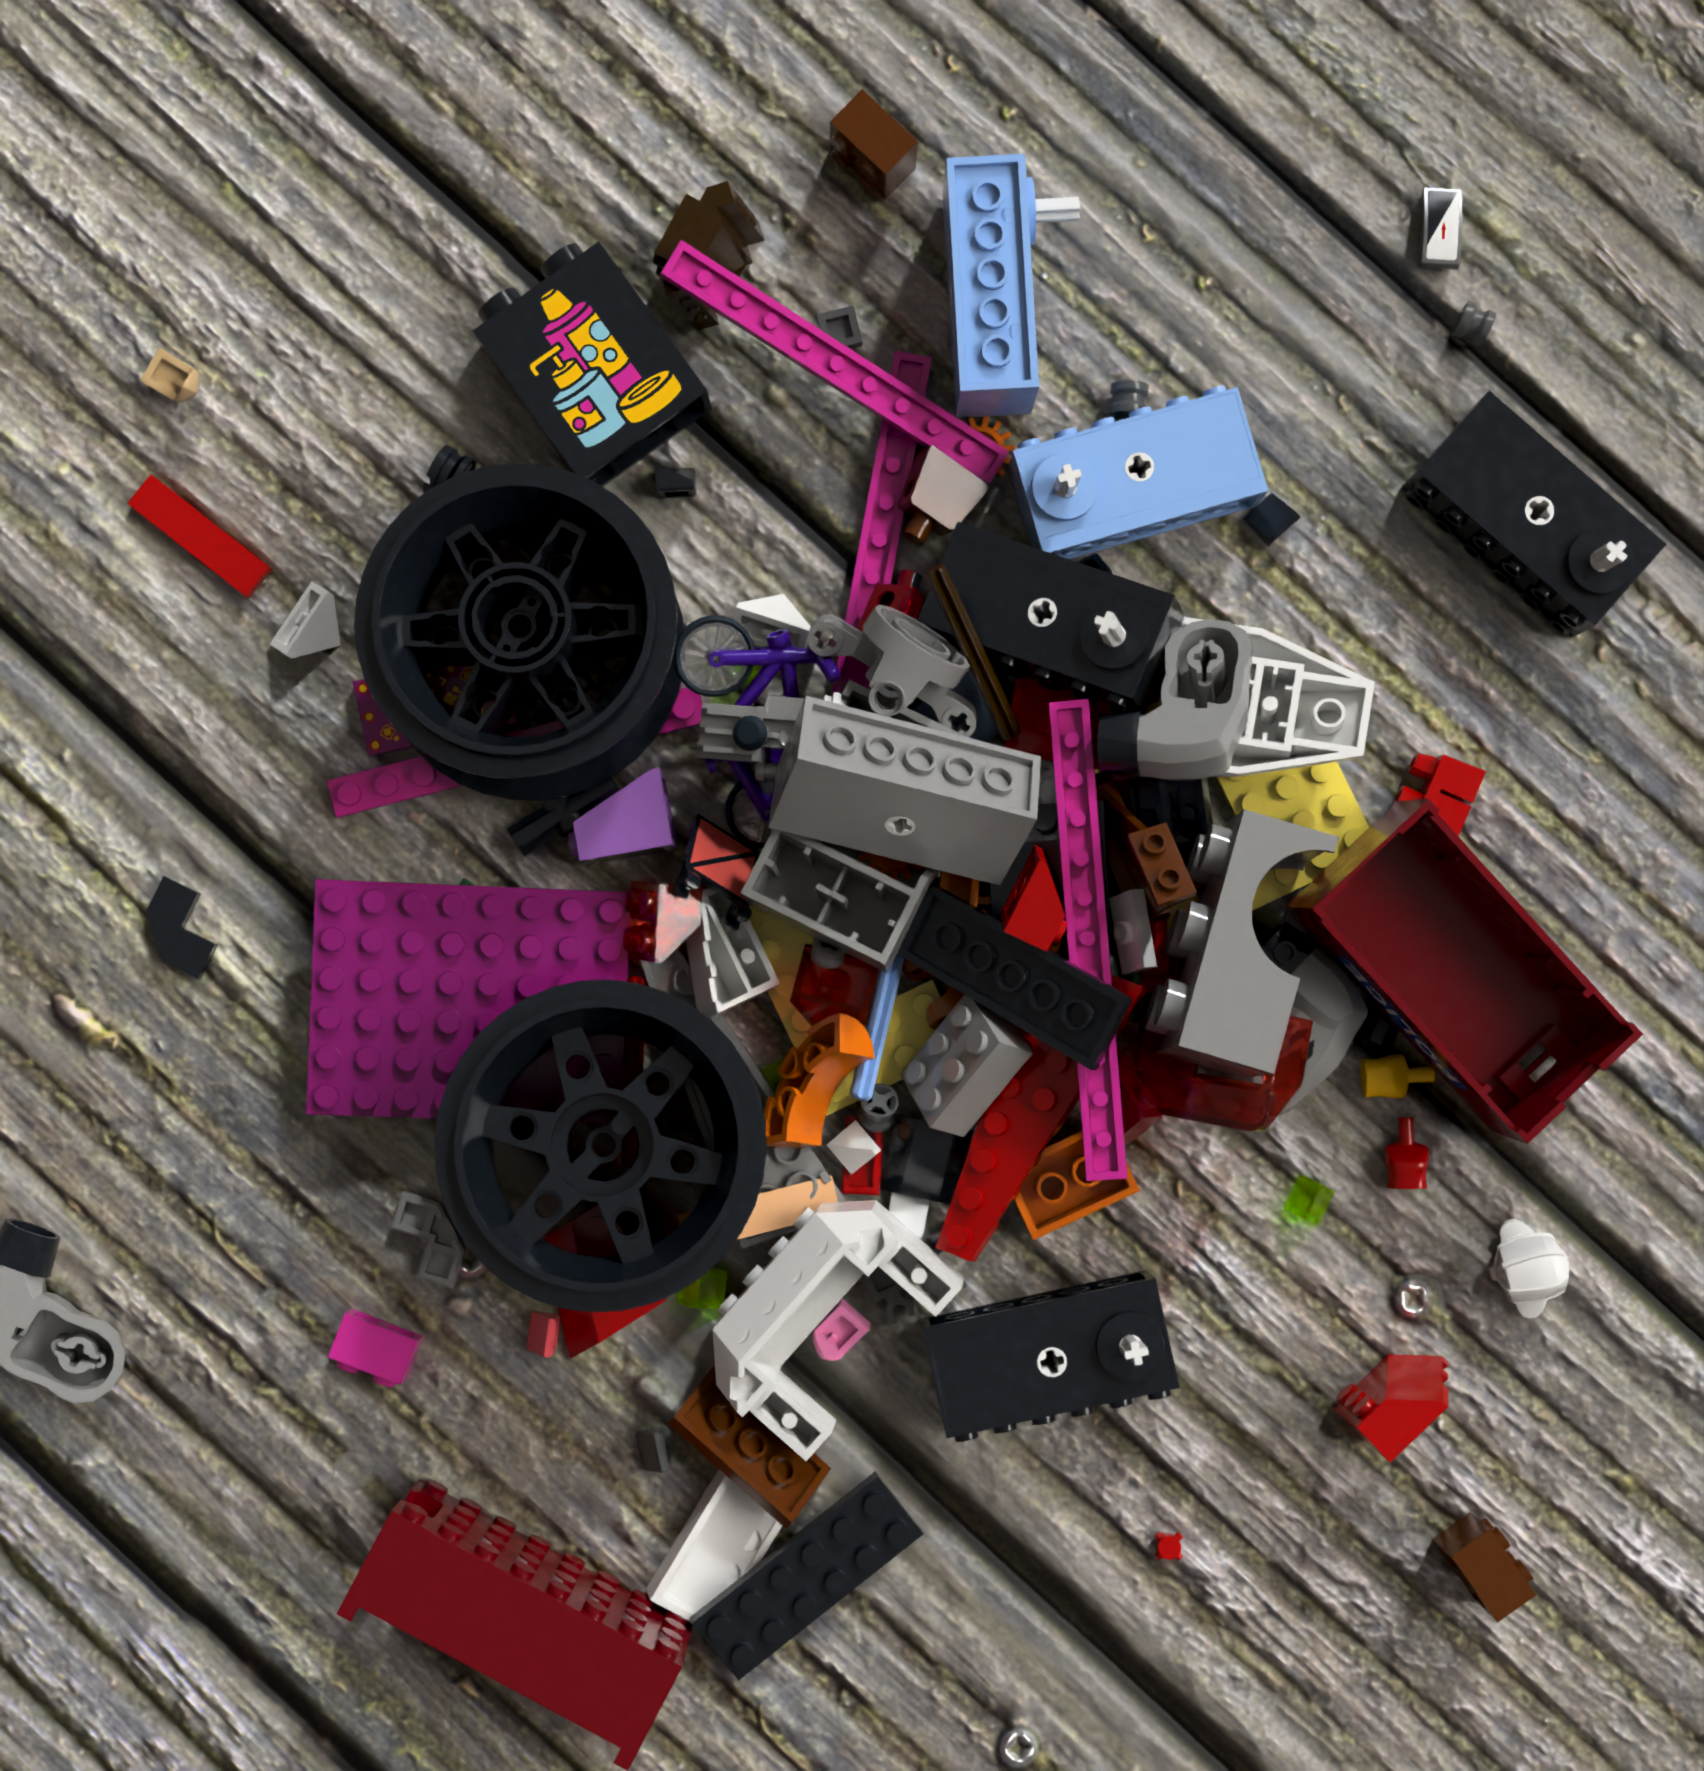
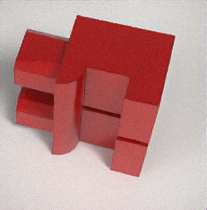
M1420 753L1415 754L1407 773L1424 780L1420 792L1402 786L1396 795L1393 805L1397 801L1430 799L1440 810L1437 814L1459 837L1471 809V806L1468 804L1473 803L1486 771L1444 754L1436 758Z

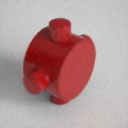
M1160 1531L1156 1533L1154 1537L1157 1539L1156 1548L1158 1551L1154 1556L1159 1561L1162 1558L1179 1561L1183 1557L1180 1553L1181 1544L1179 1542L1183 1536L1179 1532L1175 1535L1172 1533L1162 1534Z

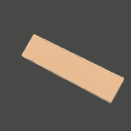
M830 1175L832 1180L826 1184L822 1178L816 1179L818 1189L812 1199L810 1198L814 1189L812 1180L760 1192L756 1205L737 1240L793 1226L794 1222L808 1207L815 1211L821 1203L838 1202L833 1175ZM693 1209L681 1211L677 1214L679 1225L689 1216Z

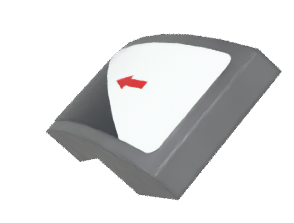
M1424 187L1420 197L1422 229L1418 237L1420 267L1458 270L1462 242V190Z

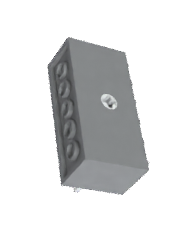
M834 692L833 696L825 695L823 700L810 696L805 697L777 765L768 828L1001 885L1037 821L1041 756L846 706L847 700L841 699L842 694Z

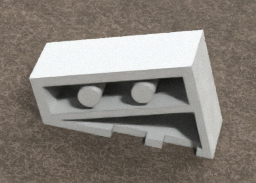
M710 888L697 893L680 905L696 1008L709 1019L749 1001L780 984L750 920L747 922L741 920L737 931L725 925L724 918L732 902Z

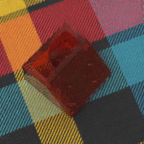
M630 881V889L627 890L625 899L626 910L630 912V928L625 929L623 936V946L628 951V958L663 963L701 925L703 885H700L696 890L691 889L689 897L683 899L673 892L675 882Z

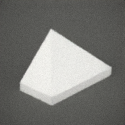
M311 581L270 642V645L291 659L341 646L334 595Z
M784 594L739 602L733 617L735 621L748 631L754 645L759 647L768 646L766 635L769 633L788 629L792 645L797 646V648H805L811 628ZM731 628L729 637L744 642L739 633Z

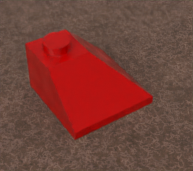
M1034 844L1000 915L1005 933L1047 952L1052 942L1059 943L1066 930L1067 922L1064 921L1065 914L1043 849Z

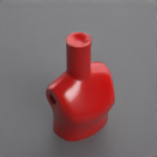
M1398 1117V1142L1384 1147V1160L1387 1169L1386 1188H1427L1426 1172L1429 1162V1150L1426 1145L1414 1142V1117Z

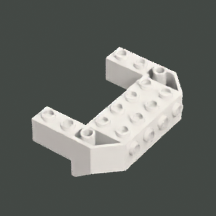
M877 1200L821 1203L815 1211L808 1207L794 1222L793 1225L798 1230L792 1237L787 1240L782 1236L769 1250L768 1254L772 1257L769 1263L763 1269L757 1264L742 1281L747 1286L738 1297L731 1293L717 1309V1312L722 1316L712 1329L716 1385L739 1415L744 1417L750 1411L805 1461L830 1436L836 1419L780 1369L783 1363L863 1274L869 1277L879 1266L935 1317L963 1286L964 1277Z

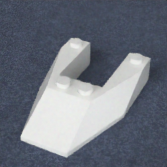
M1184 617L1180 629L1191 622L1202 621V619ZM1236 625L1246 631L1252 642L1248 720L1236 747L1229 770L1224 774L1212 777H1238L1363 758L1375 682L1263 628Z

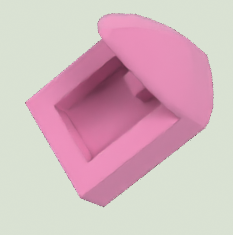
M842 1298L813 1331V1344L817 1354L823 1360H840L870 1330L871 1323Z

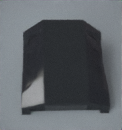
M897 1114L881 1189L951 1204L968 1154L973 1130H969L964 1137L930 1128L926 1121Z

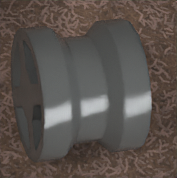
M1468 300L1456 320L1451 336L1457 339L1465 337L1470 340L1471 345L1480 348L1492 328L1497 313L1491 310L1483 312L1477 309L1475 303Z
M1131 380L1111 383L1110 393L1114 396V403L1110 406L1109 416L1122 420L1129 418L1128 414L1130 412L1147 407L1144 404V397L1148 395L1149 385L1141 381Z
M875 1084L872 1098L868 1101L860 1100L858 1119L864 1128L872 1132H883L893 1126L899 1106V1097L896 1091L885 1084ZM874 1109L881 1110L883 1113H876V1112H873L872 1110H874Z

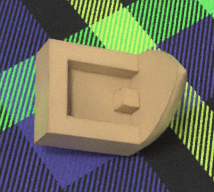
M161 347L158 348L140 379L143 383L177 403L194 397L199 393L200 388L198 371Z

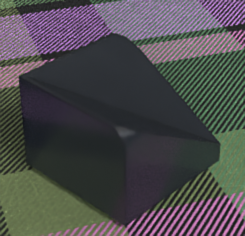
M655 462L656 490L661 499L695 497L697 495L696 472L694 468L669 469Z

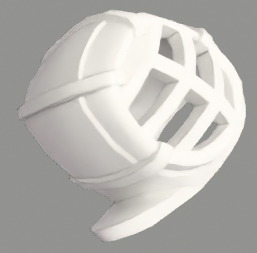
M1509 1219L1501 1225L1499 1230L1501 1243L1497 1246L1493 1266L1489 1268L1491 1279L1498 1281L1509 1301L1516 1304L1517 1310L1523 1317L1528 1319L1535 1318L1543 1312L1548 1299L1557 1297L1565 1292L1569 1280L1570 1261L1556 1243L1552 1234L1535 1233L1521 1220Z

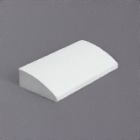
M718 1469L647 1586L646 1590L649 1599L691 1622L690 1617L761 1562L782 1525Z

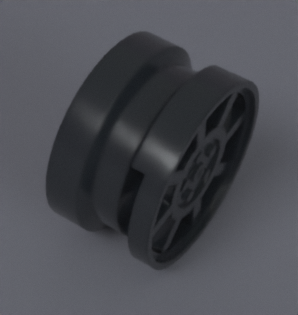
M445 445L438 452L426 476L430 478V484L424 483L423 492H427L432 487L456 475L475 470L476 459L469 455L460 456L457 449Z

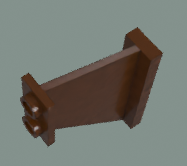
M1114 780L1097 785V801L1104 800L1107 816L1109 875L1117 894L1134 889H1144L1150 924L1168 919L1171 906L1181 900L1196 896L1197 891L1167 822L1147 828L1126 809Z

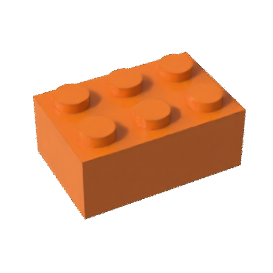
M1080 1127L1047 1144L1041 1154L1042 1158L1037 1166H1033L1021 1185V1191L1013 1201L1029 1236L1035 1240L1140 1190L1127 1162L1128 1178L1086 1181L1083 1130Z

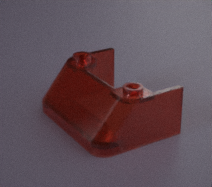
M1145 992L1133 1063L1137 1069L1136 1075L1142 1085L1148 1088L1156 1097L1158 1102L1156 1107L1160 1113L1166 1116L1250 1132H1262L1269 1128L1303 1083L1313 1020L1290 1015L1275 1073L1264 1075L1263 1083L1258 1084L1197 1073V1064L1155 1052L1160 1034L1143 1029L1145 1014L1152 994Z

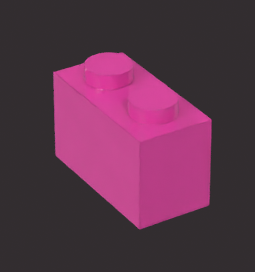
M352 1308L344 1313L328 1358L336 1360V1366L342 1370L351 1373H358L359 1370L372 1374V1380L387 1387H394L395 1383L401 1385L408 1379L424 1336Z

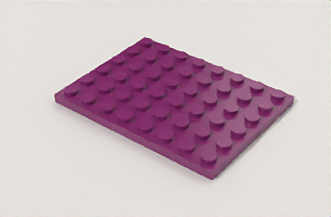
M315 879L306 1115L437 1118L447 1082L461 1056L477 1035L501 1013L529 996L559 985L577 981L607 979L627 982L631 892ZM612 1035L588 1036L608 1088L622 1091L625 1037ZM554 1048L538 1057L521 1073L511 1086L502 1106L555 1113L565 1102ZM582 1056L572 1058L567 1065L569 1075L575 1079L585 1077L590 1069L588 1059ZM607 1110L591 1111L578 1120V1122L610 1123L619 1112ZM521 1116L517 1118L515 1121L532 1120L529 1117Z

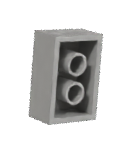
M964 994L900 1075L930 1128L964 1137L1033 1052L1015 1024Z

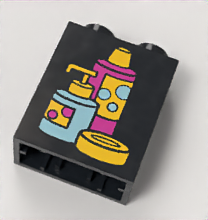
M598 241L584 252L576 243L569 244L556 251L541 267V273L546 279L522 296H520L515 288H507L491 297L478 312V316L483 323L472 331L486 356L570 472L590 479L604 487L707 414L712 408L705 386Z

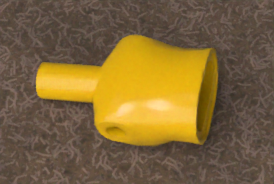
M1389 1054L1376 1059H1361V1088L1364 1098H1404L1409 1083L1434 1082L1435 1072L1432 1066L1409 1068L1402 1054Z

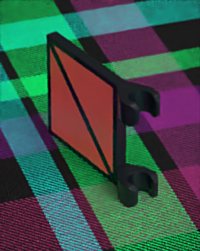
M697 814L693 818L682 870L674 884L673 892L686 899L689 897L690 890H696L700 887L701 883L732 902L725 915L724 924L737 931L741 920L747 922L752 915V910L741 895V891L759 858V852L700 814Z

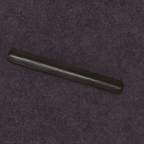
M939 564L926 571V579L961 654L968 660L970 665L969 671L1001 739L1009 741L1018 737L1021 734L1018 721L946 566Z

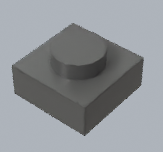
M854 306L817 314L820 330L850 349L862 346V338Z

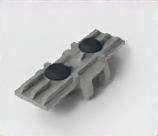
M769 695L764 707L702 703L697 758L756 763V781L766 782L767 778L775 779L778 763H770L771 751H782L785 748L805 698Z

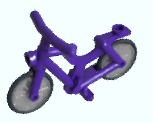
M711 615L691 622L677 638L673 652L674 668L680 681L694 693L706 697H719L736 691L747 681L754 665H763L734 703V705L752 706L779 670L781 671L783 687L782 695L799 698L796 674L797 664H817L829 682H836L840 679V671L831 656L817 655L810 649L809 645L805 648L793 646L788 629L777 630L766 635L768 646L754 647L753 640L748 631L734 619L725 616ZM783 749L782 751H771L770 760L778 763ZM702 758L710 774L717 772L715 764L726 761ZM727 760L739 780L730 791L726 801L725 815L727 824L737 839L746 845L764 848L773 830L768 828L775 779L767 778L766 782L756 781L755 772H751L746 762Z

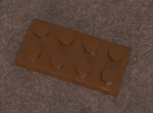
M715 1366L705 1375L668 1422L672 1428L784 1528L793 1523L831 1470L815 1453L805 1461L750 1411L744 1417L739 1415L716 1385Z

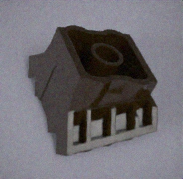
M726 181L707 187L700 201L688 194L685 195L654 251L653 264L657 265L656 275L660 277L662 270L682 240L739 277L745 266L753 263L748 246L765 240L758 219L731 184ZM661 277L666 295L698 330L719 325L715 311Z

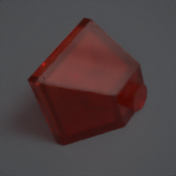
M805 943L790 998L792 1005L811 1026L829 1016L843 1013L857 1019L865 1027L879 969L845 953V959L841 966L837 968H823L812 961L810 952L813 945Z

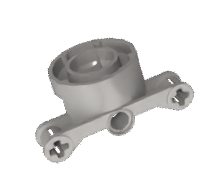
M884 605L875 606L863 625V632L832 614L822 615L814 621L808 634V644L815 654L820 656H853L869 666L865 674L871 688L868 696L869 705L876 714L887 717L894 716L902 708L905 709L911 705L916 697L932 706L940 724L967 737L974 733L977 721L975 705L952 690L959 684L970 665L961 652L942 636L909 615ZM827 628L834 631L832 638L827 642L820 639L822 632H825ZM877 691L886 697H898L895 702L886 703L879 698ZM961 713L967 715L966 722L961 721L958 725L952 723L953 716L958 717Z

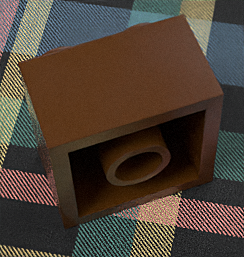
M863 89L830 121L831 156L842 168L847 169L850 167L859 176V183L871 195L877 193L886 200L916 169L918 141Z
M1468 1513L1432 1539L1476 1603L1497 1623L1536 1596L1528 1584L1533 1580L1532 1575L1519 1559L1516 1560L1508 1550L1505 1551L1510 1547L1509 1542L1496 1526L1493 1527L1486 1518L1480 1521L1473 1514Z

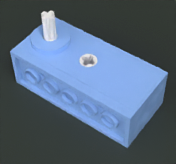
M1025 154L946 158L942 199L955 417L1031 414L1039 389L1031 245L1035 244L1036 223L1080 220L1079 197L1035 199L1033 178L1026 176Z
M1224 385L1213 387L1204 391L1203 397L1189 401L1188 396H1182L1166 402L1165 408L1152 411L1149 406L1142 407L1128 414L1129 418L1114 421V417H1107L1091 424L1092 428L1077 432L1075 427L1055 433V439L1040 443L1039 438H1033L1017 445L1018 449L1012 452L1008 470L1031 547L1067 559H1073L1256 507L1268 492V488L1238 387L1226 390Z

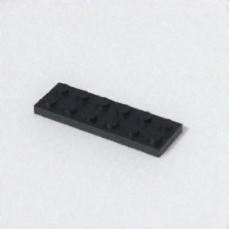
M931 884L897 952L901 957L1090 1070H1097L1133 1001V998L1049 949L1046 952L1005 933L1001 921L938 885Z
M875 1471L690 1617L691 1624L734 1676L740 1680L924 1533Z

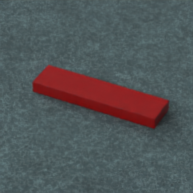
M152 474L149 475L127 503L248 599L273 570Z

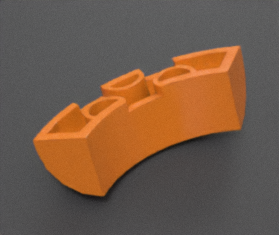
M843 1013L829 1016L807 1030L808 1037L798 1048L792 1047L777 1071L781 1079L774 1097L768 1096L764 1117L767 1146L780 1148L821 1146L825 1116L836 1089L854 1068L868 1060L875 1059L870 1036L857 1019Z

